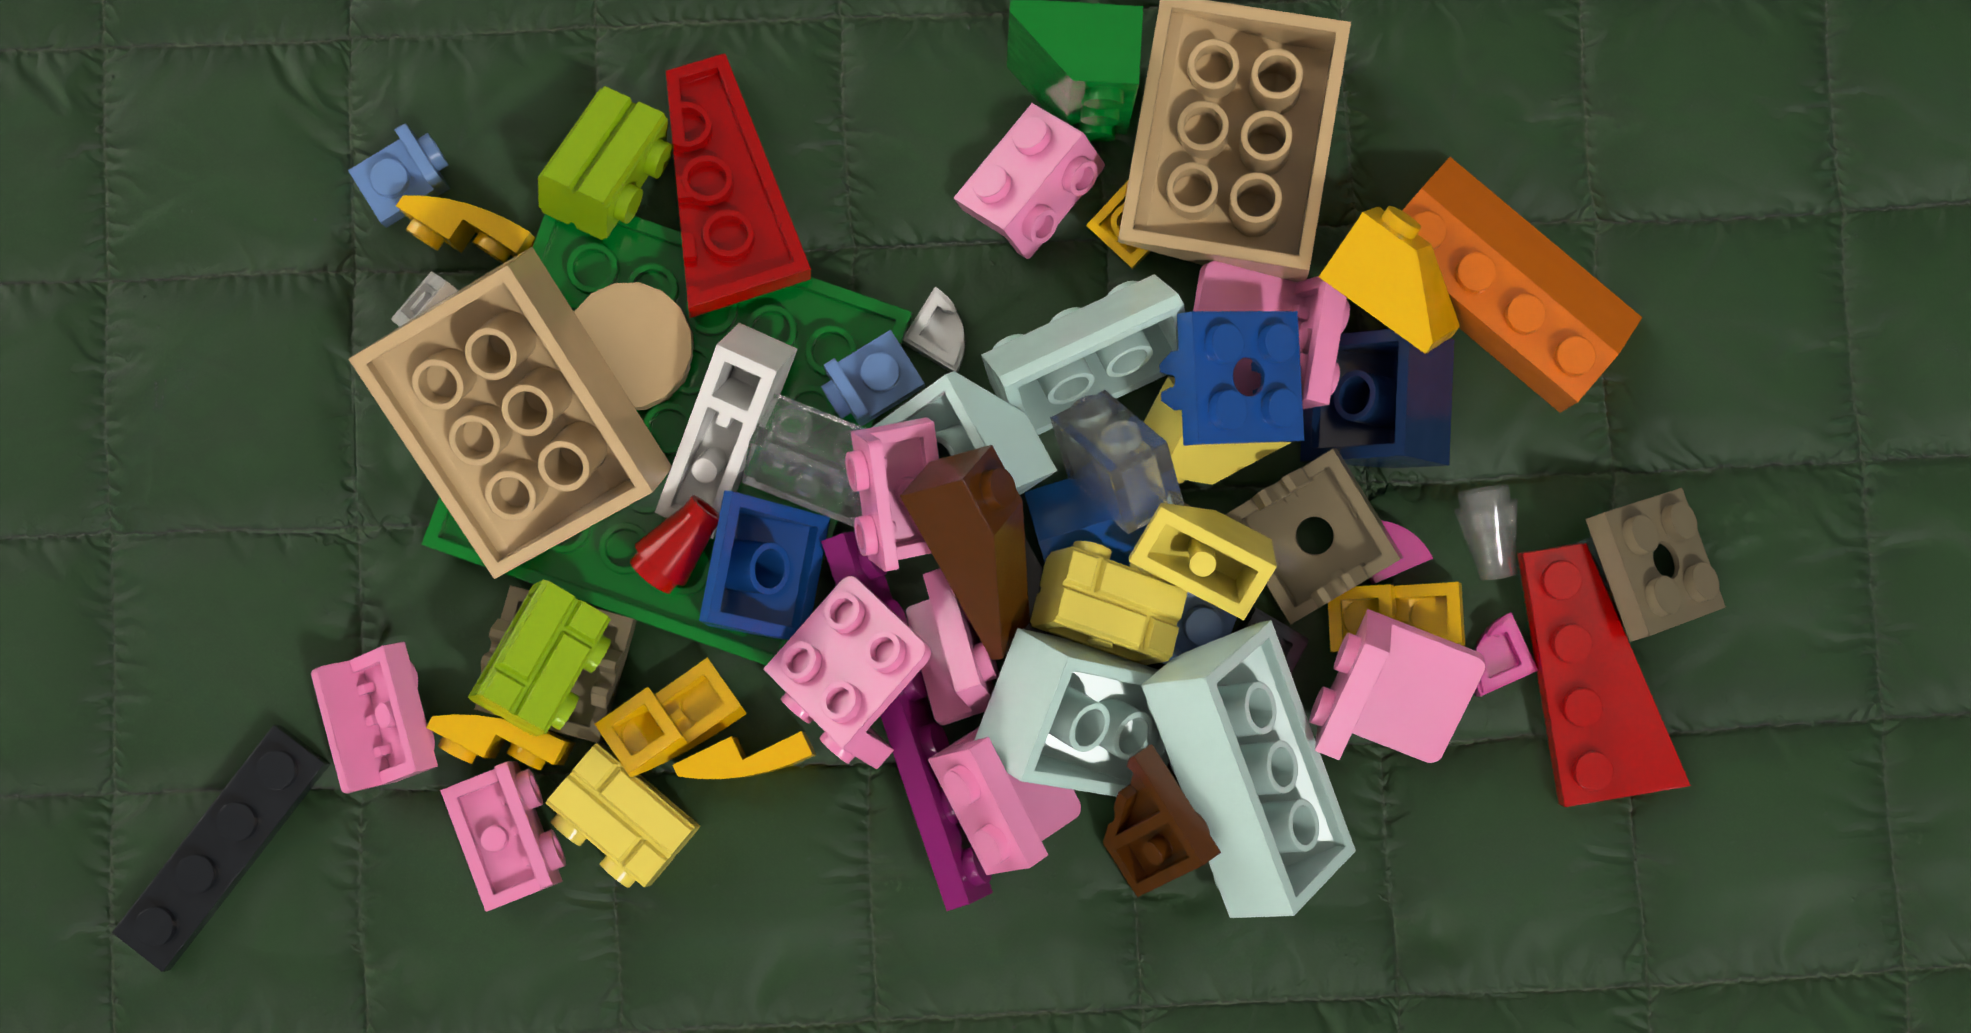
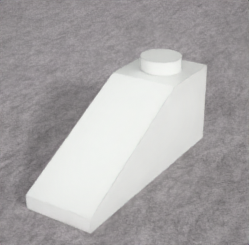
M738 323L716 345L655 513L668 518L684 506L692 495H695L706 501L720 514L724 490L737 491L776 407L798 350L797 348L741 323ZM717 527L710 538L713 539L716 536Z

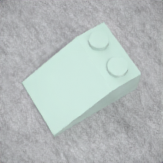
M1017 628L974 740L989 737L1006 772L1019 781L1117 797L1118 792L1130 784L1133 772L1126 767L1129 758L1152 744L1166 766L1169 762L1167 751L1154 717L1149 711L1147 699L1141 686L1158 669L1065 638Z

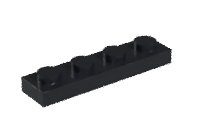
M273 725L112 933L161 972L171 970L330 766V763L284 727Z

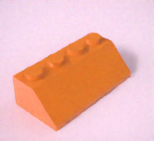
M1451 157L1445 161L1402 210L1420 224L1421 229L1418 235L1432 245L1460 324L1459 329L1559 413L1580 401L1619 355L1643 318Z

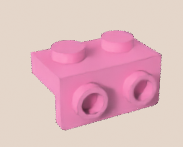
M1031 103L954 196V200L964 212L1003 235L1018 254L1026 259H1030L1039 247L1052 237L1057 225L1080 197L1093 187L1105 164L1082 131Z
M925 417L851 431L853 451L846 453L845 465L849 484L854 492L859 491L862 516L856 517L854 521L857 545L861 554L868 556V559L884 572L899 569L898 560L931 553L900 495L930 461L939 459L934 421Z
M939 568L923 574L929 599L909 606L906 609V616L909 627L931 649L930 659L921 671L934 719L940 725H947L986 711L994 690L992 680L999 677V670L996 660H991L947 579Z
M405 642L384 645L352 660L324 665L312 670L311 677L340 788L343 793L348 794L398 782L438 767L434 753V735L430 729L426 728L428 724L426 723L417 689L418 675L409 659Z
M516 761L501 763L494 766L495 769L440 790L486 912L563 882L558 870L566 866L561 844L552 829L544 832L535 809L543 805L539 786L531 770L521 771Z

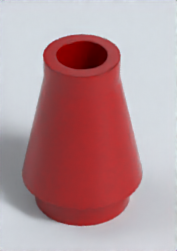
M692 495L684 506L635 543L637 552L630 560L631 566L645 581L664 593H671L677 585L685 586L711 535L718 526L720 514L706 501Z

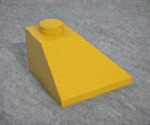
M1378 206L1364 211L1321 272L1319 278L1426 354L1453 337L1460 327L1432 245L1418 235L1421 229L1420 224L1400 209L1388 206L1384 211Z

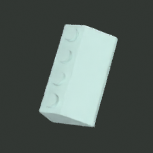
M1272 620L1256 623L1174 657L1141 685L1147 699L1149 711L1154 717L1170 760L1171 769L1176 775L1179 786L1193 809L1207 823L1210 835L1221 851L1219 855L1209 861L1213 872L1215 884L1221 893L1230 918L1294 916L1356 851L1321 754L1315 751L1316 741Z

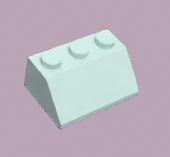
M1155 274L1141 281L1124 282L1113 288L1106 297L1083 308L1072 307L1063 310L1054 316L1050 323L1024 335L1013 334L1000 340L992 350L981 354L989 382L997 397L1027 414L1037 434L1040 435L1166 376L1167 374L1160 373L1159 364L1171 351L1178 350L1177 314L1185 313L1184 303L1179 294Z

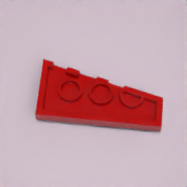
M723 53L666 70L689 318L810 280V265L726 54Z
M1576 543L1517 553L1534 659L1538 669L1537 677L1558 804L1563 807H1570L1691 786L1587 544Z

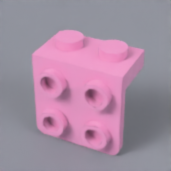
M1218 261L1205 263L1200 269L1193 311H1298L1303 409L1329 405L1330 397L1338 385L1340 376L1339 364L1336 361L1340 336L1348 323L1350 315V305L1348 300H1346L1347 297L1323 281L1319 276L1294 282ZM1248 358L1238 361L1233 371V380L1241 394L1252 396L1253 390L1260 386L1261 374L1251 371L1252 360Z
M848 576L838 583L764 667V670L786 692L781 697V701L804 722L810 724L814 720L825 731L819 739L831 752L847 764L854 757H857L873 768L878 769L894 749L871 726L929 661L931 649L924 640L865 584L853 576Z
M1367 609L1356 635L1347 633L1342 641L1334 663V670H1337L1338 673L1331 689L1323 686L1314 702L1309 723L1317 725L1315 751L1340 760L1351 735L1355 734L1427 763L1439 761L1485 671L1483 655L1478 651Z
M978 727L930 757L928 761L986 875L1031 868L1048 856L1042 841L1079 816L1081 812L1080 801L1072 789L1022 782L1008 774L990 738L974 740L979 729Z

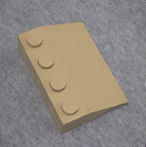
M1160 0L1118 242L1200 265L1211 261H1218L1294 282L1307 280L1351 22L1210 0Z
M533 247L476 279L348 359L494 579L651 494L671 470L672 465Z

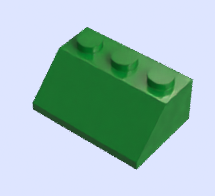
M1010 0L1007 68L1047 112L1082 131L1089 141L1109 142L1115 140L1116 134L1127 135L1139 87L1143 6L1048 0Z

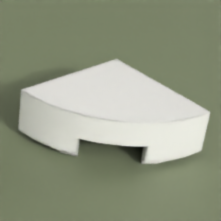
M935 287L906 332L903 344L947 371L958 372L965 351L964 327L953 302L947 295Z

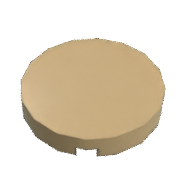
M640 282L614 283L591 293L574 311L636 410H646L668 400L685 382L693 358V332L682 309L663 291Z

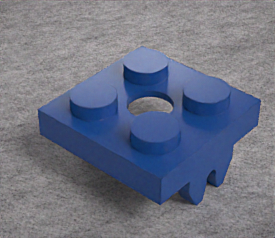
M1191 311L1177 314L1178 350L1171 351L1159 364L1160 373L1173 375L1175 378L1174 386L1161 392V401L1173 410H1182L1184 446L1305 441L1298 311ZM1243 358L1251 359V371L1261 374L1260 386L1253 390L1252 396L1241 394L1233 380L1234 368L1238 361Z

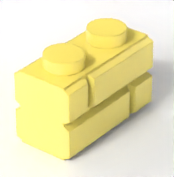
M1075 541L1071 547L1050 552L1046 558L1039 585L1041 590L1036 596L1030 620L1031 627L1143 665L1169 661L1173 656L1179 631L1177 623L1182 618L1187 591L1131 562L1130 566H1126L1110 560L1112 551L1097 543Z
M596 743L592 746L546 801V804L557 813L550 821L551 824L578 846H581L586 839L594 844L606 855L599 863L601 867L627 888H630L635 881L644 888L651 886L700 828L696 821L639 774L631 778L613 751L604 743Z

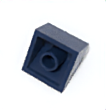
M1391 329L1341 334L1336 361L1339 364L1340 376L1338 385L1330 397L1329 405L1303 409L1305 441H1301L1300 461L1310 463L1331 449L1337 448L1345 463L1349 466L1382 468L1449 466L1455 340L1450 338L1425 354Z

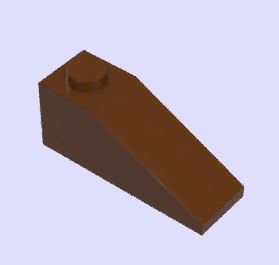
M993 445L930 461L904 490L900 498L991 660H997L1005 656L1010 649L1017 628L1025 629L1030 622L1023 501L1016 490L1013 477L1004 468Z

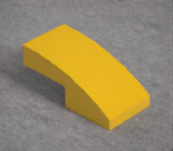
M1460 582L1398 586L1391 584L1355 586L1328 602L1331 652L1339 651L1347 633L1356 635L1367 609L1465 646L1462 583Z
M707 657L656 694L649 687H646L596 722L595 726L627 774L632 778L689 751L724 730L747 713Z
M803 731L749 757H746L738 738L731 736L672 766L678 777L731 779L773 772L816 756V753L806 732Z

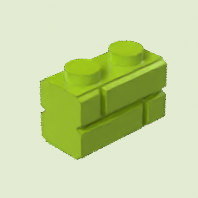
M606 86L600 88L538 176L539 208H541L544 214L568 225L571 222L574 223L577 229L598 239L608 238L618 221L628 224L635 216L643 196L641 187L648 176L658 179L665 171L673 149L672 144L667 142L668 118H666L663 112L639 101L636 104L633 103L630 97Z
M542 579L532 585L468 698L530 735L540 736L547 734L551 726L560 730L568 721L578 703L579 696L571 692L579 675L583 669L592 673L598 667L610 646L611 639L604 636L603 633L611 619L608 615L586 602L576 599L574 595L554 583Z

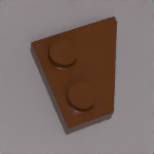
M1152 744L1129 758L1126 767L1133 772L1130 784L1118 792L1114 805L1115 819L1108 824L1103 840L1104 846L1137 897L1205 865L1221 853L1210 835L1207 823L1193 809Z

